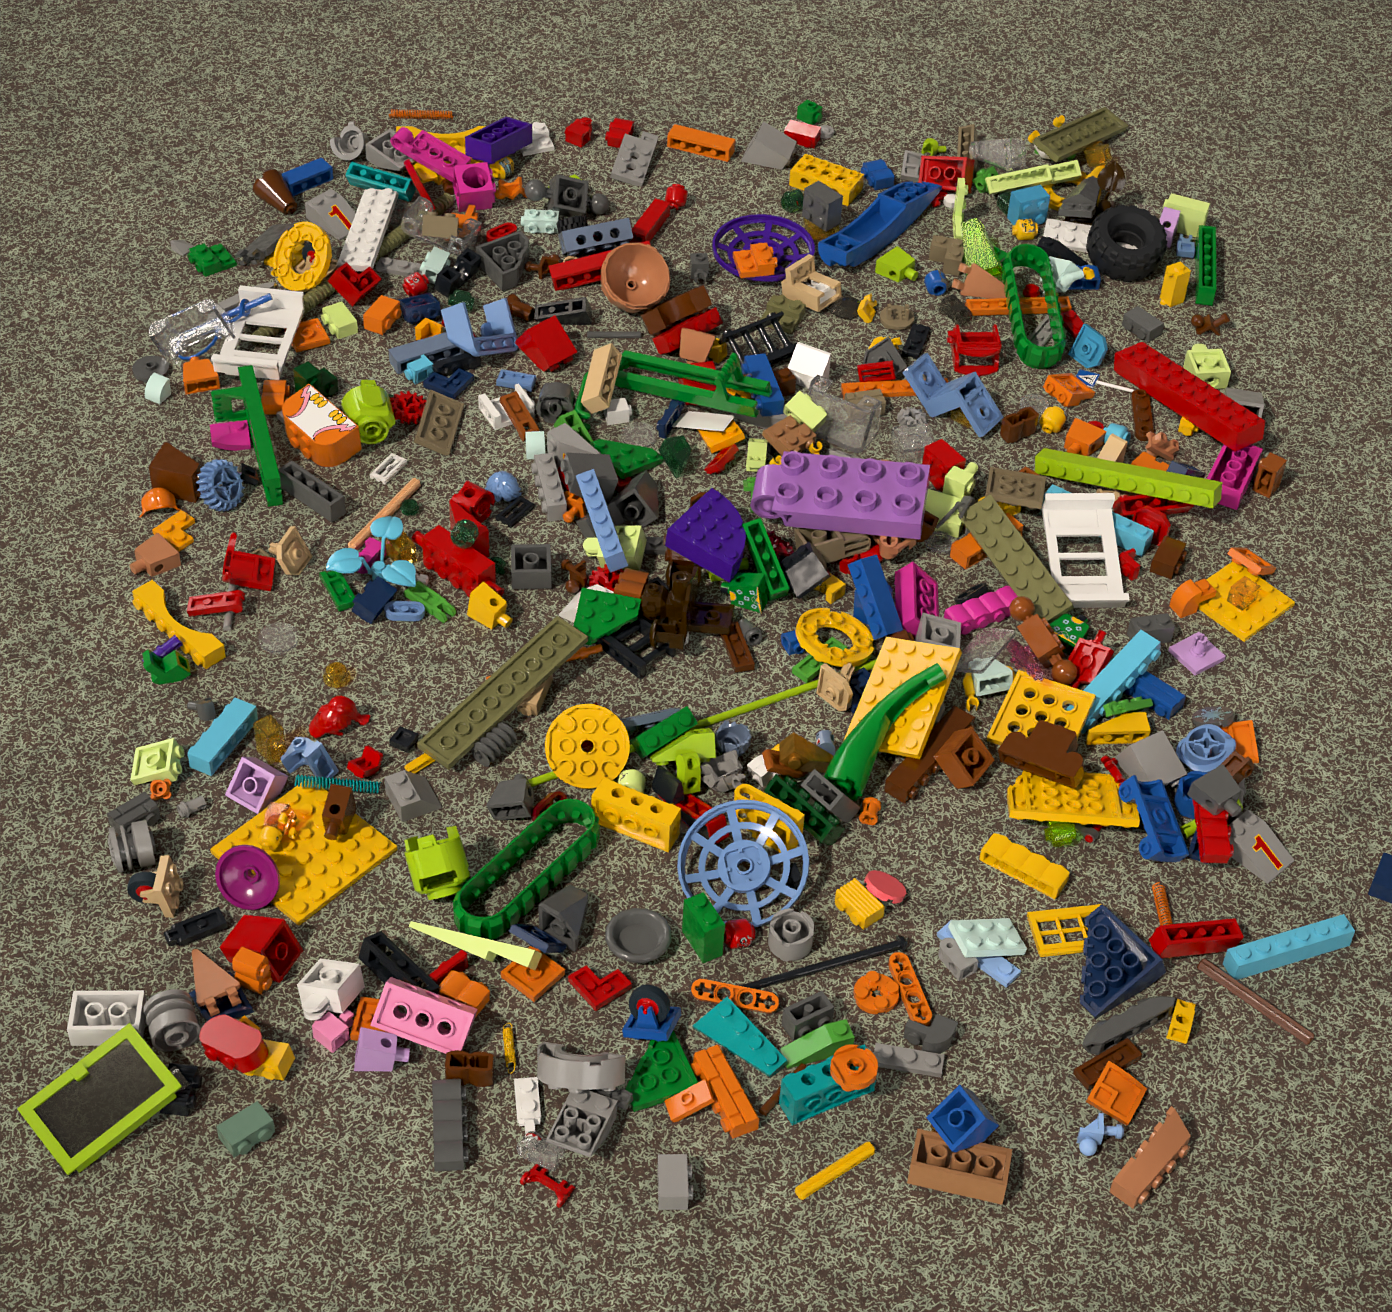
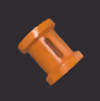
M868 797L862 802L863 812L859 815V820L863 824L875 825L878 822L877 813L881 809V802L876 798Z

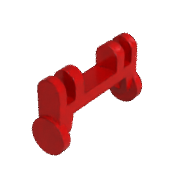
M1103 756L1101 762L1109 770L1115 783H1120L1118 785L1120 786L1126 779L1116 766L1118 764L1117 759Z
M536 1163L530 1171H526L523 1174L520 1184L524 1186L526 1183L540 1182L555 1192L558 1198L556 1207L561 1208L569 1195L574 1191L575 1186L571 1184L566 1188L568 1185L566 1180H562L560 1183L555 1182L546 1176L549 1170L544 1167L539 1172L541 1165Z

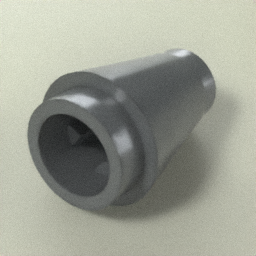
M745 618L738 622L747 644L756 645L761 641L762 632L758 627Z

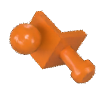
M518 177L511 183L501 179L498 181L499 187L496 188V193H494L497 199L508 197L513 200L519 193L527 198L524 191L525 188L522 187V177Z
M565 491L564 496L568 511L563 514L564 521L571 523L574 520V516L580 518L586 516L585 503L582 498L570 493V491Z

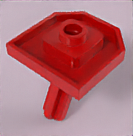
M1148 505L1137 508L1134 512L1132 521L1154 530L1151 543L1160 546L1164 536H1168L1171 527L1166 514Z

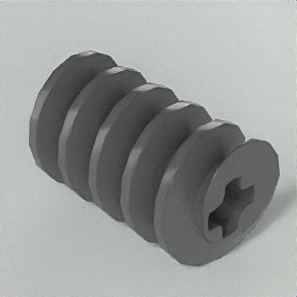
M499 722L496 727L491 729V732H487L485 737L480 738V741L474 744V747L471 749L472 755L478 763L488 767L490 762L495 761V757H499L501 752L506 751V747L508 748L512 743L516 742L517 735L510 726Z

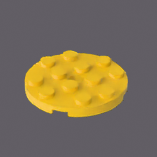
M580 704L563 711L551 723L545 739L546 758L554 774L566 784L581 789L597 788L603 778L613 781L624 769L630 750L629 736L622 721L609 709L595 704ZM587 740L591 741L594 746L593 750L588 753L581 749V744Z

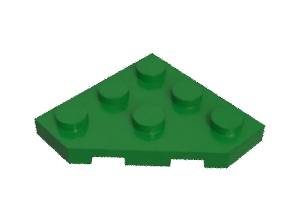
M603 439L589 443L600 454L610 455L616 475L621 479L654 468L664 461V457L648 447Z
M582 588L573 627L588 636L586 645H592L597 642V639L616 632L628 622L636 621L641 599Z
M672 1031L668 1041L650 1040L644 1056L642 1055L632 1079L625 1087L626 1091L633 1094V1101L630 1104L633 1112L664 1103L668 1098L698 1083L674 1031Z

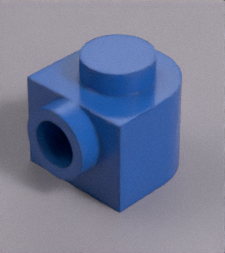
M795 630L781 634L782 646L789 656L801 654L805 651L798 642Z

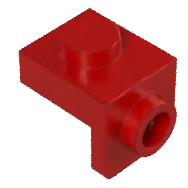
M1134 548L1123 551L1119 555L1121 574L1127 576L1131 581L1138 578L1140 565L1134 560L1136 554Z
M367 745L364 747L361 757L348 761L346 769L362 779L373 775L379 771L383 754Z

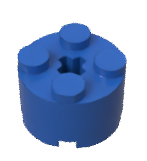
M1191 771L1186 776L1180 778L1174 798L1175 807L1180 815L1195 819L1192 798L1189 797L1188 792L1192 782L1207 774L1206 772Z

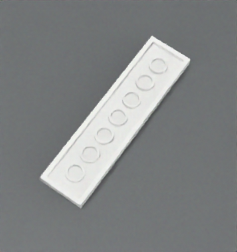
M370 188L364 190L337 262V269L346 262L355 271H364L369 266L373 269L399 196L397 191H392L390 188Z

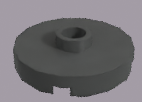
M160 356L142 357L132 366L133 376L138 381L141 380L144 383L148 382L153 373L165 377L169 374V363Z

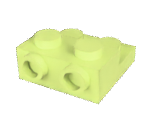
M174 738L136 748L131 782L134 785L153 780L169 779L171 782L177 781L178 774L182 773L180 758H183L185 755L183 747Z

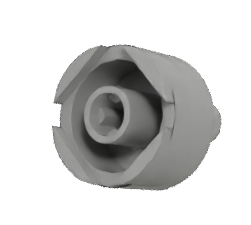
M790 908L775 913L769 925L768 946L771 952L783 961L799 960L807 956L812 950L814 922L812 918L803 911L799 913Z

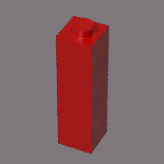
M656 198L653 200L632 228L633 239L630 243L650 242L670 216V202Z

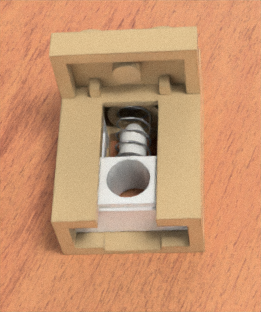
M810 254L785 269L786 279L781 282L782 295L790 300H800L803 304H806L807 308L819 312L842 297L841 282L816 272L814 256Z

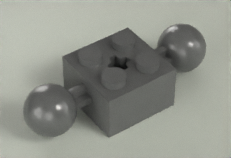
M556 174L550 180L549 188H546L545 184L538 179L530 180L525 185V195L529 200L540 201L543 198H548L547 210L559 211L561 216H583L586 214V207L595 215H602L609 209V200L604 194L597 193L587 197L589 181Z

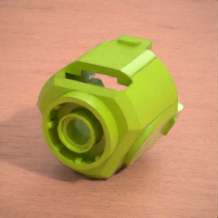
M361 380V386H357L345 394L341 400V408L343 413L359 426L361 443L376 444L387 437L389 430L395 425V417L388 393L383 388L377 386L375 380Z
M456 826L446 827L449 838L436 841L434 834L420 838L417 835L404 840L406 847L404 855L414 890L419 894H427L428 900L457 893L462 889L463 883L470 877L468 861Z

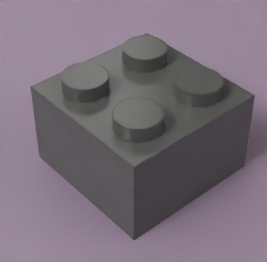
M820 181L804 188L802 217L824 231H829L841 222L843 196Z
M550 544L511 545L512 589L551 588Z

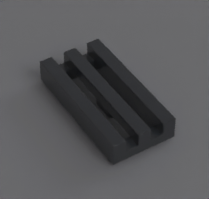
M519 496L496 516V520L512 528L535 508V504ZM513 510V513H511L507 518H505V516Z

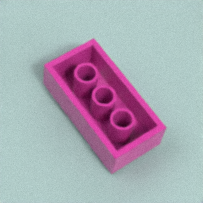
M1223 445L1207 477L1209 480L1222 482L1221 500L1217 504L1235 510L1238 509L1258 467L1263 451L1262 448L1249 445L1235 452L1226 445Z

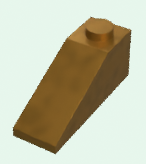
M794 732L779 743L780 762L795 771L812 772L815 769L819 773H825L834 756Z

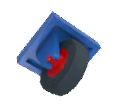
M650 984L641 985L633 991L629 998L631 1015L622 1029L623 1037L637 1040L668 1041L681 1017V1008L670 1006L669 997L659 987Z

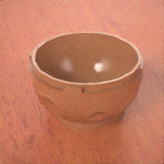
M625 243L608 253L601 268V289L611 304L626 312L638 313L652 309L665 297L670 286L669 267L663 256L656 251V248L649 244Z

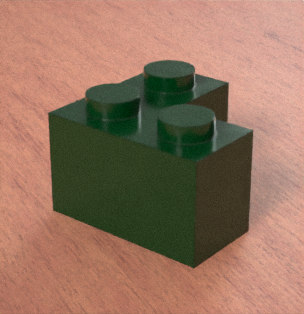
M309 361L293 368L295 393L308 384L312 385L325 398L333 396L339 391L338 379L327 369L322 368L318 370Z

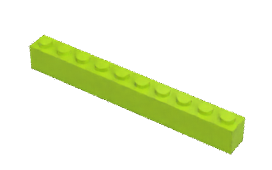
M1043 448L1035 456V472L1041 475L1214 508L1221 500L1222 482L1047 448Z

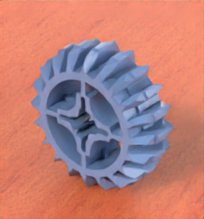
M224 459L207 462L204 467L200 468L201 473L197 475L200 479L196 482L200 487L197 491L201 492L199 498L204 499V504L209 505V508L215 509V511H228L236 507L241 502L240 497L244 496L241 492L245 488L242 486L244 480L240 478L241 472H237L238 466H233L232 462H227Z

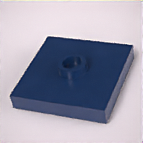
M514 924L509 930L513 935L544 953H563L567 947L564 942L533 924Z

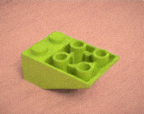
M710 728L689 729L650 753L649 758L656 765H668L669 761H676L678 755L696 752L700 762H710L711 758H716L715 734Z

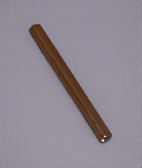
M1206 958L1199 962L1197 968L1297 1039L1306 1045L1313 1041L1314 1033Z

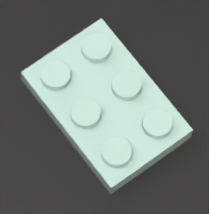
M1010 918L951 920L948 926L965 958L1025 955L1027 950Z

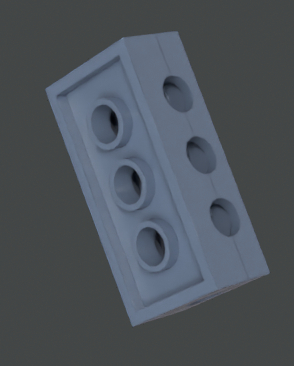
M625 218L565 230L558 237L562 255L577 256L579 252L583 251L584 254L593 253L597 248L603 251L610 249L613 245L618 247L625 243H630L629 241L633 239L630 220ZM610 232L615 234V238L610 236ZM593 235L599 238V242L593 239ZM576 239H580L582 241V245H579L576 242Z

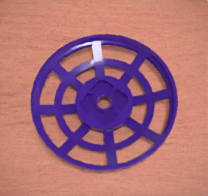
M766 214L746 215L728 221L717 230L712 243V251L716 261L724 269L736 276H739V273L735 269L736 265L732 253L734 251H741L734 248L736 244L743 241L745 244L743 250H750V244L767 243L769 247H772L773 257L777 258V268H775L777 271L774 272V275L745 278L754 281L786 279V268L779 265L782 261H792L787 266L789 267L808 254L814 256L815 253L813 238L802 226L789 219ZM765 223L764 231L744 233L739 227L746 224ZM772 224L785 227L796 234L787 238L781 234L771 232ZM732 229L738 235L730 242L729 246L719 243L723 235ZM763 236V238L749 239L750 237ZM770 237L783 241V243L779 244L778 242L771 240ZM802 238L808 246L809 253L799 255L798 248L794 242ZM790 247L793 255H783V249ZM717 248L727 251L728 259L731 263L727 264L719 257Z

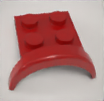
M233 532L225 554L222 581L228 584L271 591L275 558L235 551L237 534Z

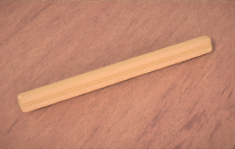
M412 478L348 543V548L358 550L372 536L370 531L372 522L381 517L392 516L421 486L420 480Z

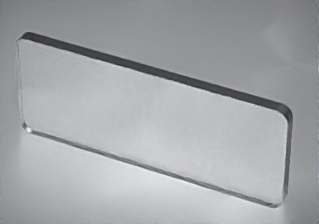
M983 628L962 651L955 671L976 674L984 673L1016 636L1015 630Z

